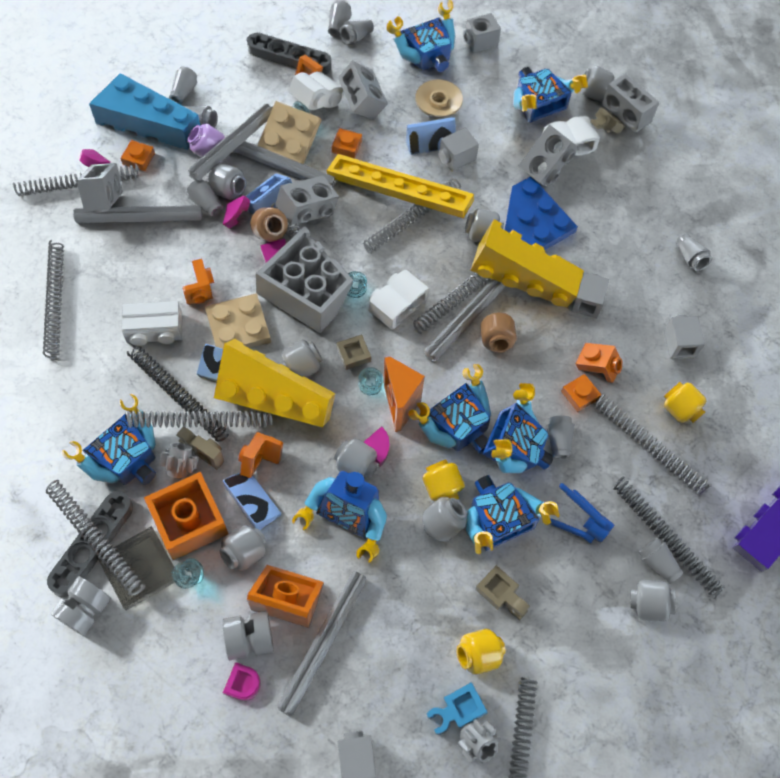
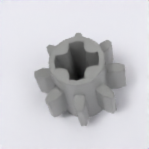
M173 443L170 445V449L166 448V452H162L160 466H166V474L170 477L186 478L188 473H193V469H197L199 456L193 455L190 445Z
M474 720L462 728L460 733L461 740L458 742V745L463 750L462 754L470 763H473L476 758L481 763H484L496 756L499 749L498 742L501 738L496 734V729L489 721L486 720L481 725L477 720Z

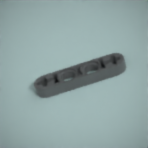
M258 32L252 33L247 37V49L253 56L297 69L299 59L294 57L296 55H306L323 66V74H328L332 69L331 56L324 51ZM277 48H281L284 50L281 53L273 52V50Z
M112 492L92 515L90 522H94L93 527L99 524L108 525V532L104 539L109 540L108 544L112 542L132 514L133 504L131 499L124 492ZM122 502L125 506L122 510H115L112 505L114 503L120 504ZM107 514L109 517L112 516L115 522L112 523L104 515ZM81 533L78 534L47 577L48 588L56 596L68 597L67 590L79 576L85 579L99 560V555H96L95 550H92L88 542L84 541ZM88 549L90 551V556L86 562L75 563L74 555L78 550ZM70 564L75 570H78V573L75 574L72 570L70 571L67 565ZM60 577L63 579L66 578L69 581V584L67 586L61 585L59 587L57 580Z

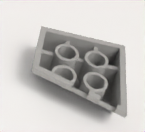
M305 226L256 272V293L319 333L336 317L353 284V279L335 259H331L325 253L322 244L319 241L316 242L310 236V231Z

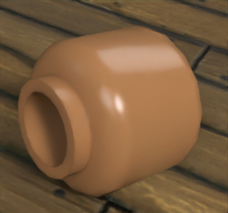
M273 207L260 208L252 215L250 222L253 234L257 238L269 242L281 239L288 228L285 214Z
M500 312L492 313L482 320L480 325L482 343L486 349L502 353L515 345L517 340L515 322L510 315Z

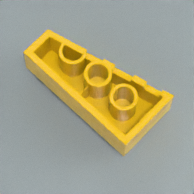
M493 219L478 245L470 271L478 273L483 278H491L502 282L507 287L525 291L530 296L548 300L556 306L568 308L578 295L584 270L558 255L549 256L546 254L543 246L537 243L533 245L521 240L522 235L514 230L510 233L501 228L502 223Z
M236 339L224 343L214 393L215 399L319 427H324L330 420L336 393L304 376L301 377L290 371V368L277 364L266 358V355L244 346L242 342Z

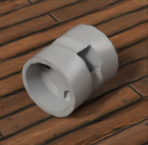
M78 576L67 590L69 597L61 599L50 614L75 632L85 636L95 622L94 614L102 613L112 598L89 581Z
M268 611L252 613L246 620L242 616L223 619L224 641L229 661L246 658L251 651L255 655L274 652Z

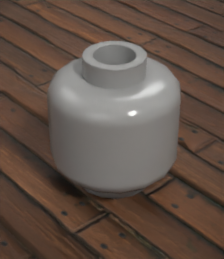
M594 66L591 69L587 68L583 75L587 76L588 88H581L582 94L595 101H603L608 84L614 81V75L612 72L599 66Z
M221 163L217 164L208 175V183L217 196L233 200L240 196L246 188L244 173L239 168Z
M477 208L468 215L465 233H468L471 241L480 243L493 219L500 222V215L493 211Z
M300 340L283 350L282 357L284 361L280 364L290 368V371L301 377L307 378L320 370V362L323 359L313 342L308 343L305 340Z
M356 438L350 441L345 440L334 456L338 471H345L347 473L359 472L364 478L366 476L370 479L379 466L375 462L377 451Z
M439 498L423 513L424 531L433 539L442 542L451 540L466 526L467 512L465 507L455 498Z
M242 525L222 539L221 549L219 550L220 556L230 569L247 570L264 557L266 539L259 529Z
M641 580L638 583L637 590H631V609H637V615L641 620L667 621L670 618V614H675V589H670V585L666 581Z

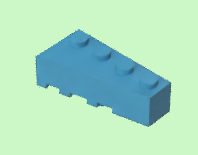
M119 73L89 103L95 123L98 125H112L114 129L123 132L125 129L136 132L137 136L144 138L151 136L157 138L158 142L186 150L190 148V143L188 142L190 132L195 126H200L197 113L122 73Z

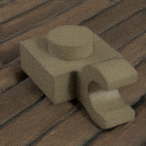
M600 108L595 114L597 119H591L590 121L597 129L603 128L608 133L612 130L620 134L626 127L604 108Z
M497 565L476 586L475 590L497 610L505 604L518 620H521L530 608L522 598L515 594L519 585Z

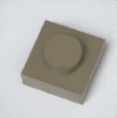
M362 334L336 342V348L345 370L371 362V355Z

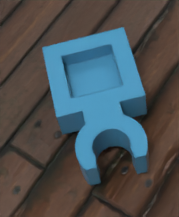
M471 682L444 697L448 707L444 709L433 708L426 715L429 719L437 715L443 717V724L434 730L437 735H441L449 730L451 723L456 721L461 729L467 723L488 714Z

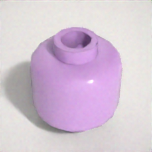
M209 124L197 125L192 129L188 137L190 150L202 158L222 141L225 136Z

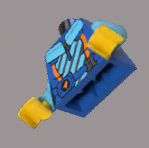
M451 0L447 2L448 10L443 8L442 1L437 8L438 13L443 16L444 20L438 17L401 31L400 29L403 27L401 17L397 16L394 19L397 27L393 25L391 20L387 23L386 29L389 33L395 35L394 41L400 56L415 64L421 70L435 67L438 72H443L449 67L448 61L450 60L451 51L455 46L453 18L450 19V12L454 7Z
M524 67L518 74L520 79L518 80L517 89L514 91L513 107L516 110H522L529 123L568 108L572 92L579 93L581 88H588L587 76L577 75L572 80H564L555 76L549 69L533 73L530 67Z
M473 364L475 370L473 377L468 368H464L462 372L463 377L471 381L470 386L467 383L463 384L431 409L424 402L416 403L420 409V415L414 409L409 410L408 415L412 420L420 421L419 426L431 443L446 448H453L455 451H460L468 444H471L481 454L484 452L489 440L484 432H486L490 423L491 410L484 383L479 381L483 376V368L479 364Z
M520 383V390H515L513 393V398L517 400V403L500 411L483 452L484 456L497 462L500 471L503 473H522L536 465L545 470L551 465L554 458L544 450L548 432L539 424L532 411L531 400L535 396V387L531 383Z
M130 394L134 400V404L130 408L125 407L120 399L119 404L123 410L129 411L130 414L134 411L136 417L138 411H141L143 417L144 412L143 410H138V399L135 395ZM124 414L83 450L78 442H69L76 448L74 456L62 450V456L65 459H75L77 461L76 465L96 481L107 483L118 481L126 485L136 477L143 485H147L156 476V472L149 466L156 458L153 453V449L156 446L152 425L149 428L147 427L146 418L143 428L140 426V419L137 428L134 426V420L130 428L127 415Z
M340 471L336 478L328 477L317 482L304 502L305 508L299 509L293 517L292 523L294 524L298 517H302L306 520V525L302 530L307 529L314 519L313 510H315L317 515L364 539L367 537V542L357 550L356 555L360 559L364 555L365 550L370 553L368 563H370L379 554V547L376 541H380L387 520V513L379 501V490L377 487L365 482L363 475L359 472L347 473Z
M486 475L474 483L480 495L473 499L471 508L467 511L466 532L475 544L476 554H481L482 546L485 551H493L494 547L535 529L540 520L539 517H542L545 525H549L551 523L549 515H555L559 518L560 514L555 502L548 501L544 503L524 490L515 488L510 482L496 488L490 475Z

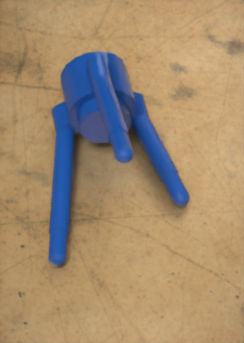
M561 483L559 485L560 489L590 516L583 525L587 531L584 532L550 518V524L582 537L590 544L594 539L602 543L615 524L599 513L577 490L572 491L565 484Z

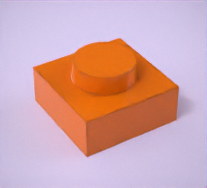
M304 55L299 57L295 75L299 73L310 75L314 72H322L323 66Z
M339 128L332 144V153L355 159L362 142V134Z
M131 140L120 158L122 165L129 167L132 165L135 168V164H137L139 170L145 171L155 155V150L153 146Z
M585 374L566 384L561 390L577 412L601 397V393Z

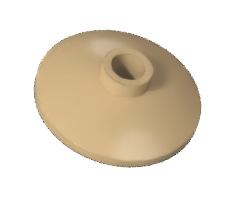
M437 79L423 83L416 91L415 101L423 113L432 117L443 118L455 114L461 108L463 96L455 84Z

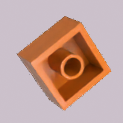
M201 472L144 497L163 543L173 561L229 534Z

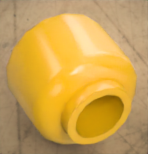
M679 382L663 396L666 399L664 408L679 423H685L688 420L694 423L705 413L702 407L706 404L707 399L692 383L682 384Z
M447 459L425 468L427 472L423 475L422 479L431 500L436 501L441 497L459 499L458 492L464 489L465 484L455 463H448Z
M482 629L463 635L456 649L461 667L474 675L498 669L503 662V655L506 651L502 638L490 629Z

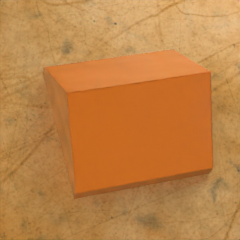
M389 356L384 357L383 385L395 432H399L410 418L408 415L409 410H416V403H420L422 400L425 376Z
M266 565L247 595V602L252 611H268V615L309 628L324 582Z

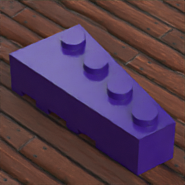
M780 485L772 493L775 497L769 505L764 503L753 515L756 521L750 528L745 525L734 537L738 542L734 545L733 549L760 572L768 570L780 556Z

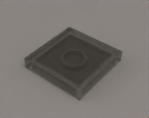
M152 526L113 547L116 548L115 553H120L118 558L123 557L122 562H127L125 567L130 566V571H135L134 575H138L137 580H142L140 585H146L140 593L128 595V591L124 590L125 586H121V582H118L117 577L113 576L110 568H107L106 564L102 563V559H99V556H97L125 611L181 579ZM140 585L137 588L131 590V593L138 591L140 589Z

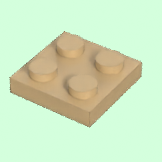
M275 101L257 146L304 164L322 120L318 116Z
M257 293L205 306L216 347L223 349L224 343L233 339L242 342L248 348L271 343Z

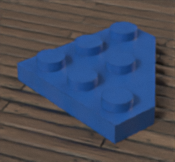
M530 176L512 186L505 231L510 233L514 230L522 235L521 240L530 245L537 243L543 246L544 250L576 233L578 226L533 177Z

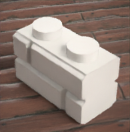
M179 301L123 304L122 333L127 343L143 346L147 342L172 344L175 340H182V310Z

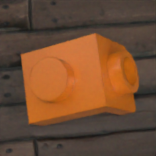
M202 258L192 261L197 283L182 287L188 305L200 304L206 300L213 299L210 284L214 283L210 267H204Z
M585 343L575 364L578 370L603 373L607 382L613 383L617 374L622 370L623 361L615 346Z
M257 432L249 445H244L238 457V461L241 462L240 474L251 478L262 459L279 464L282 457L283 442Z

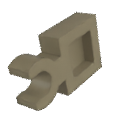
M182 427L176 434L180 438L178 440L180 443L190 445L195 455H198L200 459L216 470L224 463L221 452L222 448L214 440L209 438L206 441L201 436H196L186 427Z

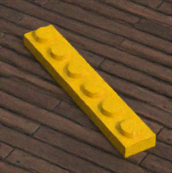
M340 154L335 157L327 169V174L333 176L335 180L463 219L474 202L473 193Z

